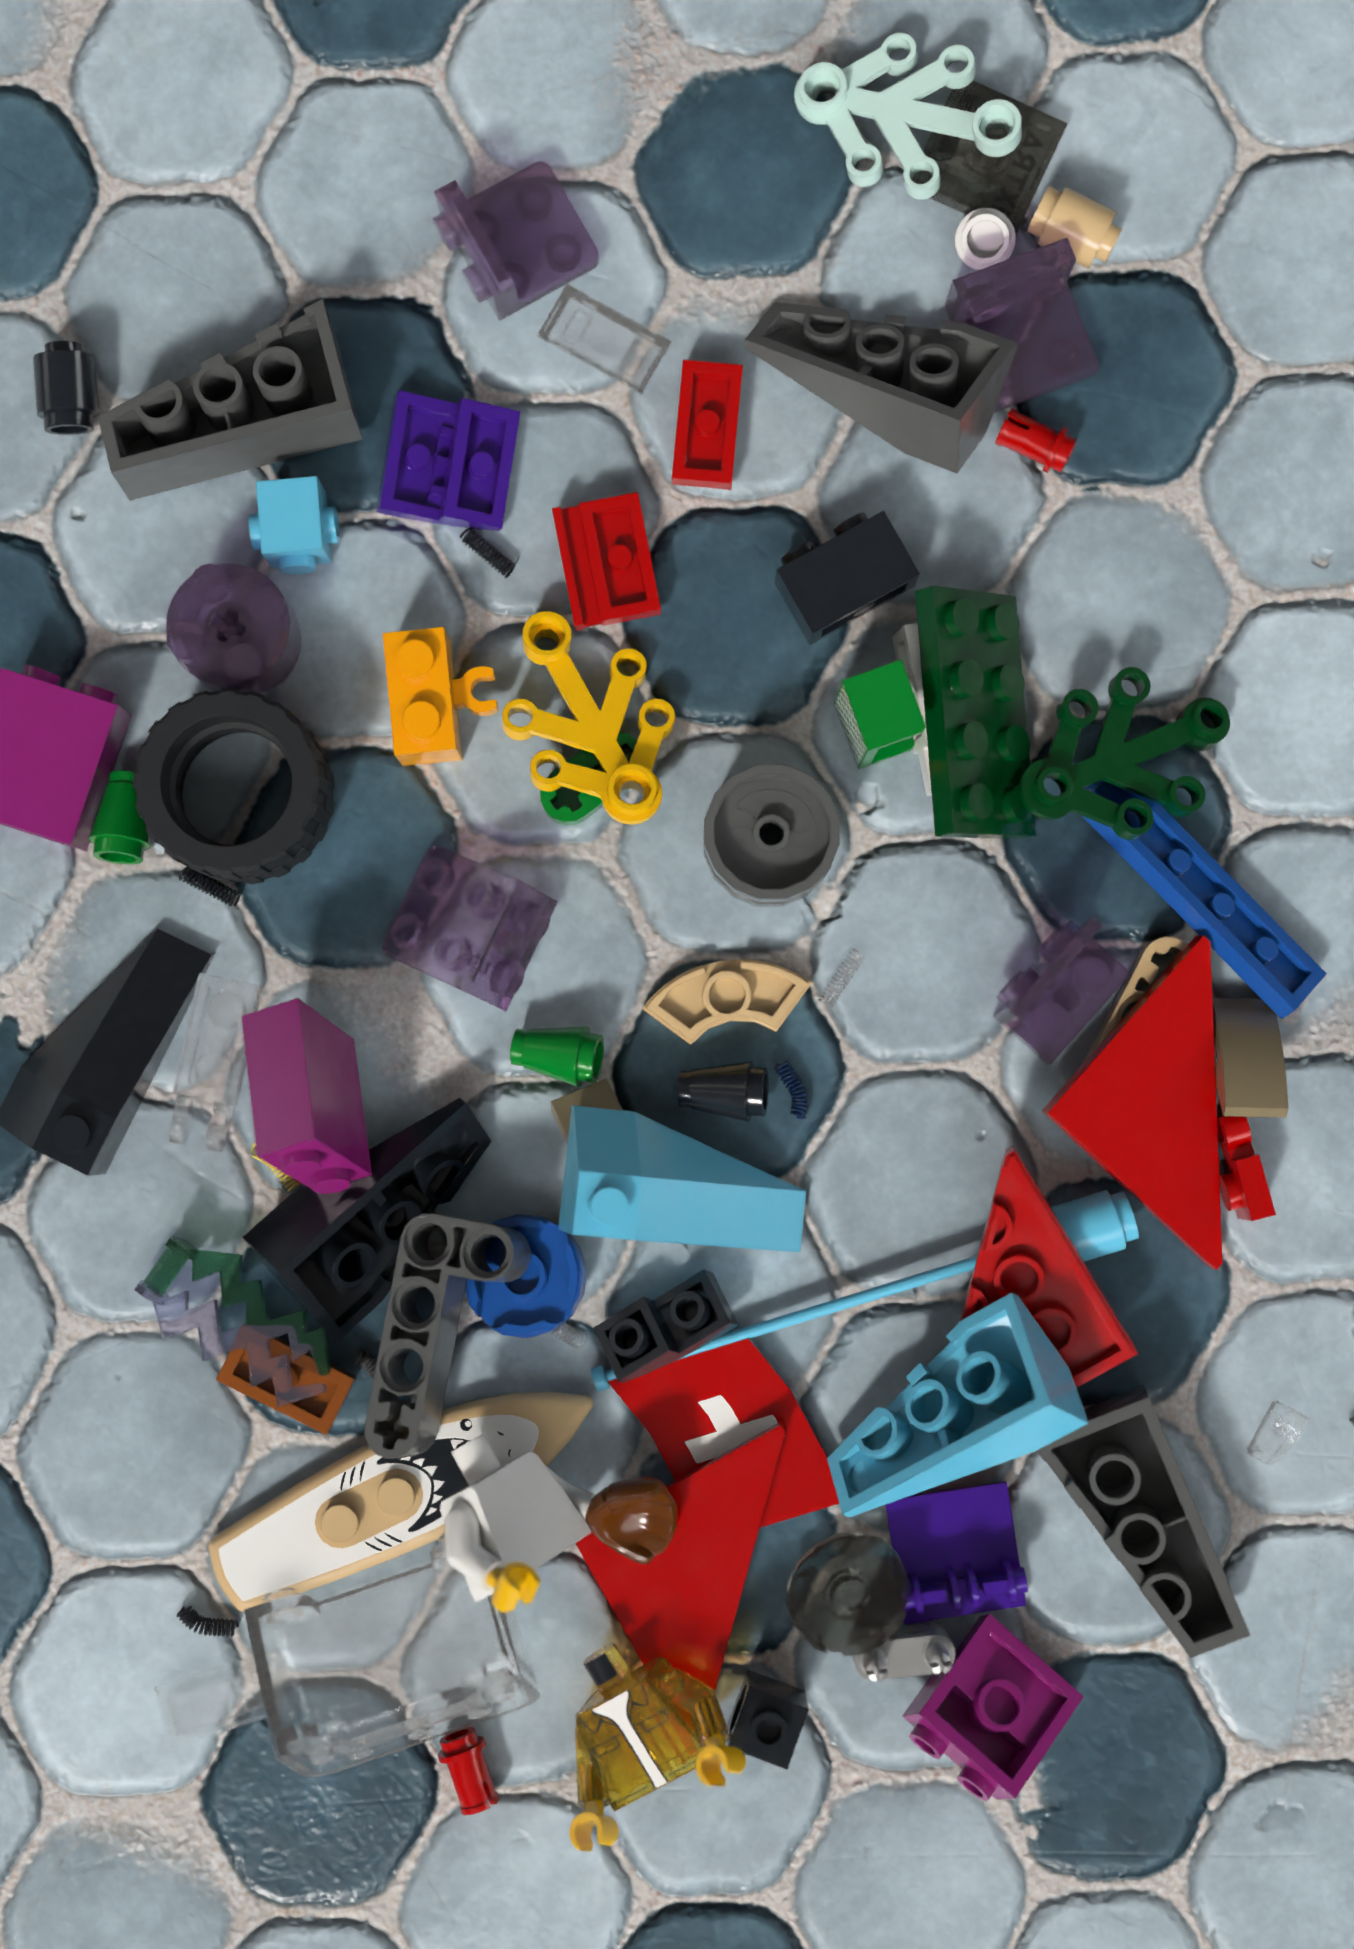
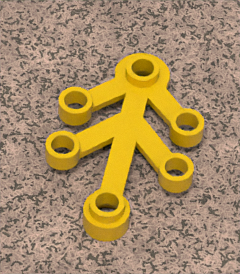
M551 611L538 612L532 615L523 627V650L532 662L546 666L575 720L539 710L531 701L519 698L511 700L505 705L502 711L503 730L508 737L514 740H527L536 735L594 753L604 770L602 772L566 762L565 758L555 750H542L534 755L530 763V779L533 785L546 792L555 791L563 786L599 797L608 815L624 824H640L649 820L656 814L662 801V786L652 770L662 739L668 737L674 727L675 711L672 705L663 699H650L641 706L638 716L640 735L629 762L617 742L633 690L638 688L645 680L647 668L645 657L639 651L631 648L621 649L613 655L610 663L611 681L600 711L568 655L571 647V628L567 620ZM541 638H551L557 643V647L553 650H541L536 646V642ZM628 662L636 665L639 671L633 676H625L618 671L617 667L622 663ZM522 712L529 715L532 720L528 725L518 727L513 725L509 718L515 713ZM654 712L661 713L666 717L667 723L663 726L655 727L646 721V716ZM551 763L556 765L560 772L555 777L545 778L537 772V769L542 764ZM625 789H635L641 793L642 800L635 804H629L621 799L620 793Z

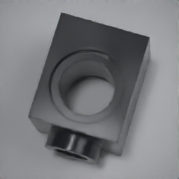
M747 1669L726 1727L727 1746L737 1747L744 1754L787 1770L809 1711L805 1690Z

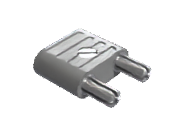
M936 1620L905 1625L903 1622L860 1627L853 1632L849 1643L857 1672L865 1679L873 1682L928 1674L940 1675L941 1672L946 1674L951 1670L955 1660L953 1643L945 1628Z

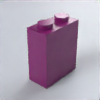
M24 665L22 674L1 668L0 824L86 852L90 842L89 836L106 785L109 782V774L114 771L132 715L115 704L118 695L106 689L82 683L80 691L76 692L58 686L60 676L34 666Z
M299 998L241 1016L257 1157L309 1187L314 1192L322 1194L343 1191L350 1186V1181L372 1175L354 1039Z

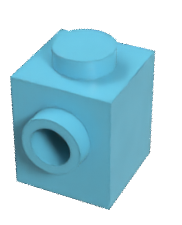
M318 477L256 481L258 513L249 514V533L253 550H261V554L272 568L279 567L280 572L283 574H307L316 571V564L332 563L330 544L340 542L339 521L336 507H327L326 491Z

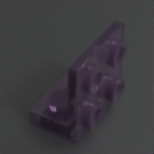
M1068 237L952 280L944 305L950 321L962 322L1017 342L1016 354L994 413L1095 376L1100 368L1067 284L1068 277L1076 262V257Z
M1094 917L1079 924H1075L1070 920L1064 926H1058L1036 951L1043 958L1041 963L1034 970L1029 966L1023 972L1021 970L1018 971L996 996L1003 1005L993 1017L1047 1065L1053 1063L1132 974L1092 938L1102 927V924Z

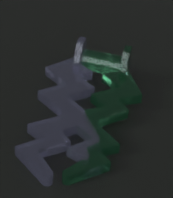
M173 1235L165 1244L167 1247L144 1281L141 1280L134 1289L145 1299L153 1302L163 1340L198 1328L202 1361L211 1360L240 1348L245 1349L248 1353L250 1387H255L273 1378L277 1407L322 1394L326 1391L327 1387L324 1383L292 1387L289 1354L271 1358L270 1350L271 1339L288 1334L292 1361H296L311 1350L319 1374L327 1376L331 1370L325 1328L306 1333V1310L272 1320L269 1319L266 1312L262 1280L241 1283L243 1255L199 1250L187 1240ZM188 1259L192 1260V1282L220 1273L223 1308L246 1302V1325L221 1332L218 1300H211L188 1309L189 1291H183L172 1297L168 1295L166 1291Z

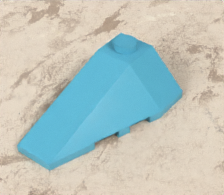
M571 1105L558 1230L572 1235L624 1240L800 1252L806 1200L805 1190L636 1112Z
M1010 1293L961 1320L946 1335L950 1342L927 1366L919 1363L906 1376L910 1382L908 1386L886 1408L876 1407L827 1458L842 1515L852 1517L1035 1452L1088 1424L1068 1365L1018 1295Z

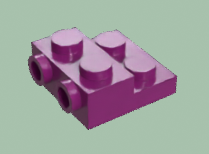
M985 1614L978 1618L956 1649L955 1660L951 1670L946 1674L944 1672H941L940 1675L931 1674L902 1717L914 1726L909 1737L922 1751L936 1759H940L945 1754L962 1769L957 1776V1780L971 1794L983 1801H988L991 1796L996 1800L1015 1799L1084 1696L991 1614Z

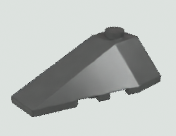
M774 302L745 338V349L901 452L958 474L987 432L1015 357L1017 342L962 322L942 320L940 329L906 326V316L886 314L884 323L851 320L850 315L844 309Z

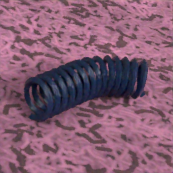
M789 1061L776 1064L773 1070H776L778 1077H781L780 1081H783V1084L786 1085L785 1088H789L788 1092H790V1097H792L791 1110L795 1111H790V1114L796 1115L797 1119H806L805 1115L808 1114L806 1106L809 1105L807 1103L809 1100L803 1098L808 1096V1094L802 1092L806 1091L807 1088L799 1089L804 1083H800L802 1079H798L799 1076H795L797 1072H793L794 1068H791L792 1065H788Z

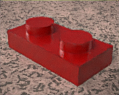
M683 359L672 485L732 490L743 365Z

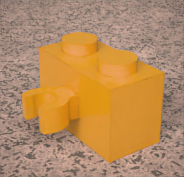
M444 627L382 633L394 756L402 766L463 760L458 709L467 708L471 713L478 716H490L499 711L497 700L479 701L473 697V689L478 683L496 680L494 669L487 666L474 667L468 670L461 679H455L451 640Z

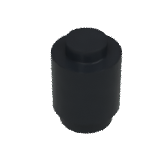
M53 341L44 345L45 352L33 356L37 416L44 419L45 432L56 435H79L94 431L93 418L99 416L95 356L82 351V345L78 342Z

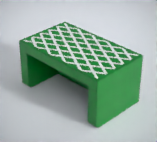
M901 659L841 681L834 704L858 770L907 753L913 749L914 740L912 737L922 734L926 726Z

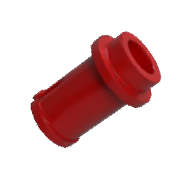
M1011 408L1007 415L1008 420L1005 419L995 444L1000 447L1004 446L1043 464L1042 471L1045 473H1049L1051 469L1062 473L1074 450L1077 439L1067 435L1069 429L1064 426L1058 431Z
M474 1727L460 1728L443 1736L439 1740L442 1750L437 1755L440 1763L447 1764L460 1802L459 1807L462 1815L480 1813L489 1809L490 1805L498 1803L500 1799L497 1791L494 1789L482 1749L486 1746L484 1737L477 1736Z

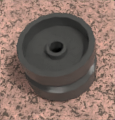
M785 764L756 765L734 774L714 794L704 818V857L714 880L733 898L756 907H783L806 897L827 875L840 845L839 815L830 794L810 774ZM770 825L779 827L782 830L779 838L780 843L776 845L763 843L759 836L760 828L767 832Z

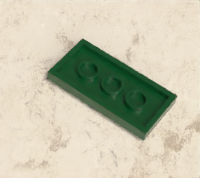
M934 585L916 590L915 599L935 837L1021 839L1036 836L1035 815L1031 814L1024 807L1019 794L1020 778L1026 768L1030 766V741L1027 733L1024 698L1025 681L1022 674L1019 639L1020 622L1017 614L1016 596Z

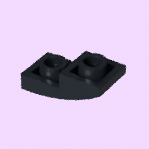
M703 1269L655 1300L646 1297L640 1298L593 1329L618 1382L625 1383L700 1349L737 1328L739 1324L714 1274Z

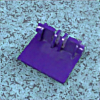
M1006 1481L912 1495L885 1505L904 1625L1027 1606L1025 1593L1028 1592L1027 1579L1024 1568L1020 1567Z

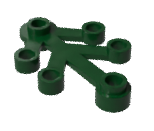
M1136 667L1124 668L1109 683L1108 694L1111 699L1092 757L1072 765L1080 732L1096 718L1099 711L1097 699L1091 692L1085 689H1074L1061 699L1057 705L1056 715L1059 721L1047 758L1033 762L1026 768L1020 778L1019 794L1021 801L1031 814L1042 819L1056 820L1064 817L1069 812H1074L1111 827L1116 835L1122 839H1137L1151 828L1154 820L1152 809L1146 802L1140 799H1129L1119 805L1084 788L1103 780L1164 805L1166 810L1176 817L1191 815L1205 801V789L1200 781L1191 776H1182L1173 781L1136 765L1183 745L1195 751H1205L1212 748L1224 739L1229 731L1230 717L1228 711L1219 701L1208 697H1201L1193 700L1177 715L1176 721L1124 743L1135 706L1148 696L1151 688L1150 680L1144 671ZM1122 680H1128L1135 685L1137 696L1128 695L1123 690ZM1078 702L1085 710V718L1074 716L1070 711L1069 703ZM1201 712L1206 713L1212 719L1215 728H1209L1202 723L1200 718ZM1045 778H1050L1057 783L1060 788V796H1053L1046 791L1044 787ZM1177 788H1182L1190 794L1191 805H1184L1178 800L1176 795ZM1125 811H1132L1138 816L1140 821L1139 828H1132L1126 823L1124 819Z

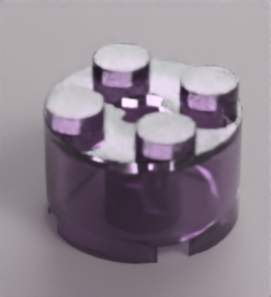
M231 563L200 566L176 591L167 613L166 638L169 648L183 668L212 692L220 691L221 688H237L239 691L248 693L250 691L261 693L269 688L273 689L290 675L297 663L302 639L295 612L278 587L267 576L251 567ZM240 622L245 627L242 637L232 634L227 639L224 636L229 626L236 627Z

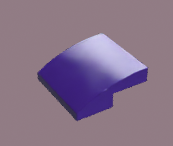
M398 390L394 396L376 513L455 527H472V529L500 531L503 527L521 411L461 398L458 403Z

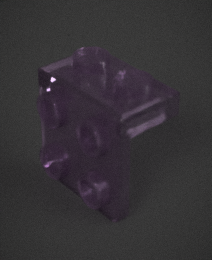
M535 162L469 199H466L456 180L434 191L440 214L432 218L433 223L449 252L458 248L468 267L462 270V274L477 302L480 304L487 300L499 321L595 269L599 263L598 249L551 167L545 162Z
M432 846L426 851L383 941L382 951L386 956L507 1011L514 994L523 983L524 973L540 939L548 930L550 917L558 901L517 878L440 846Z

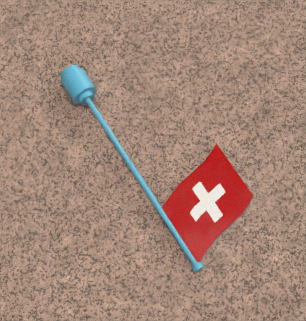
M1103 1190L1051 1207L1084 1262L1126 1249V1242L1139 1238L1132 1208L1123 1191L1110 1195L1107 1190ZM977 1256L728 1332L672 1363L625 1383L618 1382L612 1368L605 1370L604 1365L591 1368L595 1387L600 1392L609 1389L611 1385L649 1432L675 1480L782 1421L786 1428V1433L760 1528L837 1505L839 1500L828 1465V1456L792 1390L750 1338L974 1269Z

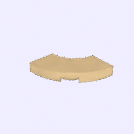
M752 959L718 961L695 967L675 977L660 988L642 1007V1010L690 1045L708 1029L730 1021L754 1022L776 1032L812 982L792 970L770 962Z

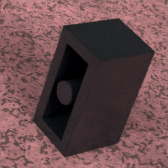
M884 510L869 519L865 512L858 513L839 524L833 530L836 536L816 548L812 542H806L794 548L780 559L783 566L776 570L775 585L809 645L915 587L920 573Z

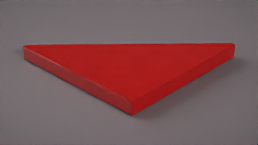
M1196 935L1043 1108L1042 1112L1208 1267L1217 1270L1223 1264L1211 945L1204 935Z
M1013 1145L1006 1149L960 1321L1010 1293L1018 1295L1068 1365L1077 1388L1132 1358L1138 1352Z
M782 1421L666 1485V1488L677 1503L678 1518L676 1523L678 1526L665 1551L656 1555L650 1563L640 1564L626 1558L601 1542L593 1533L575 1543L646 1671L648 1672L654 1666L648 1674L691 1751L700 1747L701 1742L699 1741L702 1740L704 1733L695 1706L702 1700H709L712 1704L786 1433V1428Z

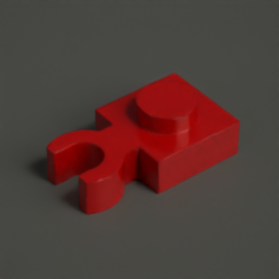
M1217 1117L1218 1142L1225 1158L1221 1159L1225 1174L1219 1175L1220 1193L1227 1210H1235L1237 1219L1248 1221L1276 1215L1260 1156L1254 1153L1247 1117Z

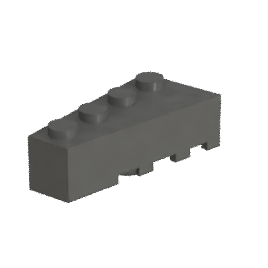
M323 298L303 308L305 315L280 328L275 323L254 334L256 340L225 357L219 352L200 362L201 369L175 383L168 379L98 416L111 473L129 501L363 440L337 337Z
M1144 1385L1085 1408L1084 1411L1088 1420L1087 1425L1037 1450L1044 1462H1047L1064 1485L1065 1490L1079 1509H1082L1102 1536L1103 1541L1116 1559L1122 1563L1137 1583L1140 1591L1190 1658L1251 1636Z

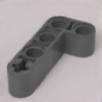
M421 1214L412 1218L405 1226L400 1239L365 1421V1438L368 1446L376 1455L385 1459L417 1456L426 1452L434 1444L441 1420L467 1278L488 1282H511L520 1278L528 1269L531 1261L530 1245L527 1238L520 1231L506 1226L438 1214ZM441 1227L447 1237V1246L444 1253L439 1258L434 1259L428 1250V1238L435 1228ZM499 1237L506 1247V1258L500 1268L493 1271L487 1264L485 1251L488 1244L493 1239ZM428 1288L434 1296L435 1309L431 1317L424 1321L416 1310V1300L418 1295ZM412 1350H415L423 1361V1372L416 1383L411 1382L404 1371V1362ZM399 1395H417L416 1403H411V1400L399 1401ZM400 1419L401 1425L409 1427L408 1438L404 1439L403 1433L395 1431L396 1420Z

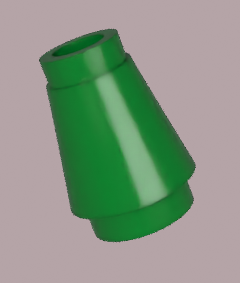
M112 771L109 774V782L106 785L89 836V841L94 844L93 856L99 860L124 865L139 864L143 862L144 851L151 848L150 835L146 831L147 826L143 818L139 816L135 804L137 797L136 789L133 788V773L136 772Z
M588 1026L516 1029L511 1042L510 1061L512 1065L523 1066L525 1069L580 1087L583 1082L596 1083L599 1078L604 1055V1038L601 1034L590 1033Z

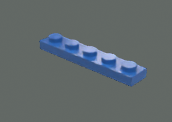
M1103 780L1085 787L1084 789L1119 805L1129 799H1140L1150 806L1154 816L1153 824L1146 833L1134 840L1122 839L1116 835L1111 827L1086 817L1083 818L1198 935H1204L1210 941L1211 948L1281 1019L1294 1012L1327 973L1159 803ZM1125 811L1124 819L1126 823L1132 828H1139L1140 821L1138 816L1132 811Z

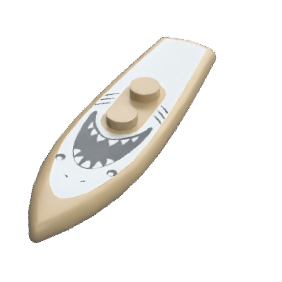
M559 1392L510 1393L471 1400L442 1410L439 1430L434 1444L426 1452L417 1456L385 1459L376 1455L366 1444L291 1487L212 1537L208 1547L216 1580L236 1609L241 1612H247L358 1573L436 1541L445 1536V1523L440 1512L441 1502L468 1486L451 1453L453 1450L484 1433L501 1465L531 1451L539 1456L545 1466H548L572 1439L592 1409L594 1401L588 1395ZM402 1426L395 1430L403 1433L404 1439L408 1438L409 1427Z

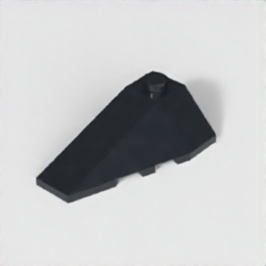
M157 929L21 1066L0 1108V1126L30 1148L87 1176L106 1174L214 955Z
M459 1097L369 1149L372 1175L350 1181V1186L347 1189L336 1193H317L304 1186L284 1199L242 1238L271 1274L323 1331L337 1343L377 1307L390 1291L392 1281L388 1277L395 1269L400 1239L405 1226L412 1218L421 1214H432L438 1204H444L452 1200L491 1143V1139L467 1103Z

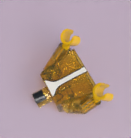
M615 1643L605 1645L583 1661V1666L598 1690L588 1698L575 1715L578 1806L585 1809V1812L578 1814L573 1819L569 1829L571 1843L576 1849L591 1852L593 1849L591 1832L595 1825L597 1826V1839L600 1845L611 1846L617 1840L619 1835L618 1825L612 1817L604 1814V1808L609 1804L615 1812L696 1769L697 1776L701 1782L708 1786H725L726 1778L722 1774L721 1763L728 1773H741L746 1766L744 1753L737 1747L726 1746L730 1735L716 1693L712 1687L678 1668H673L662 1657H657L631 1671Z

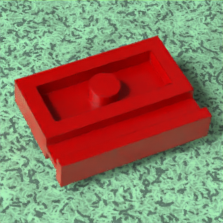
M638 492L579 503V506L563 509L561 507L552 508L575 631L600 624L605 626L661 615V606Z

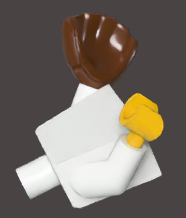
M484 1433L451 1452L468 1486L443 1500L440 1506V1512L445 1523L447 1562L465 1576L475 1602L492 1595V1604L500 1612L514 1610L519 1599L522 1603H531L540 1584V1577L535 1570L590 1533H593L601 1542L626 1558L640 1564H648L656 1555L665 1551L678 1526L676 1523L678 1518L677 1503L665 1484L659 1479L635 1477L611 1483L595 1495L566 1481L545 1466L539 1456L531 1451L501 1465Z

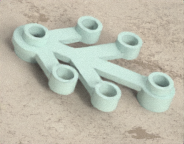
M894 33L888 36L880 48L843 69L828 62H820L808 67L795 86L794 98L798 112L811 123L828 125L846 156L848 177L857 186L868 187L878 182L883 174V163L878 148L864 142L850 114L875 120L904 170L903 178L907 193L919 200L928 199L937 193L941 184L940 170L934 159L925 156L909 127L975 141L976 147L983 154L991 157L1007 155L1020 143L1022 137L1021 115L1017 107L1009 101L1002 99L990 100L979 107L975 113L919 101L943 86L951 89H961L972 82L975 76V59L972 51L964 45L947 47L941 53L938 60L882 92L861 88L886 72L895 77H903L910 74L917 66L918 53L916 42L906 33ZM897 49H905L909 52V55L900 61L892 60L889 57ZM955 61H962L967 64V67L958 73H952L946 69L949 64ZM828 91L835 94L828 101H815L816 97L822 92ZM998 128L1008 132V135L1002 139L993 140L987 137L990 131ZM862 159H871L875 162L873 167L867 171H858L854 168L855 164ZM926 171L933 175L931 180L924 184H917L911 180L916 173Z

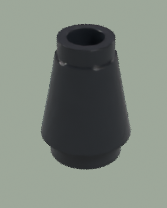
M752 1061L693 1069L692 1071H680L677 1088L679 1107H688L693 1110L750 1122L752 1116L765 1117L769 1097L768 1069L766 1067H754Z

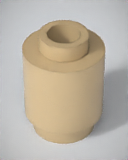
M1049 186L1037 207L1027 232L1040 238L1038 241L1039 245L1089 269L1095 258L1106 263L1122 228L1112 224L1117 211L1068 187H1065L1063 192Z

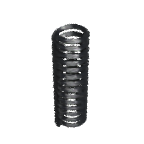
M472 527L465 529L459 537L462 538L464 536L462 543H465V546L469 545V548H472L475 554L478 553V557L482 556V559H485L488 565L492 564L491 567H495V570H498L501 576L505 575V578L510 576L515 568V564L508 560V557L505 558V555L498 552L495 546L492 547V544L485 541V538L479 536V533L472 530Z
M188 866L179 875V881L182 880L183 883L186 882V884L194 886V889L198 887V891L201 890L202 893L205 892L209 896L213 895V899L217 897V901L221 899V902L228 904V906L233 904L236 896L237 899L234 907L239 902L240 892H236V890H232V888Z

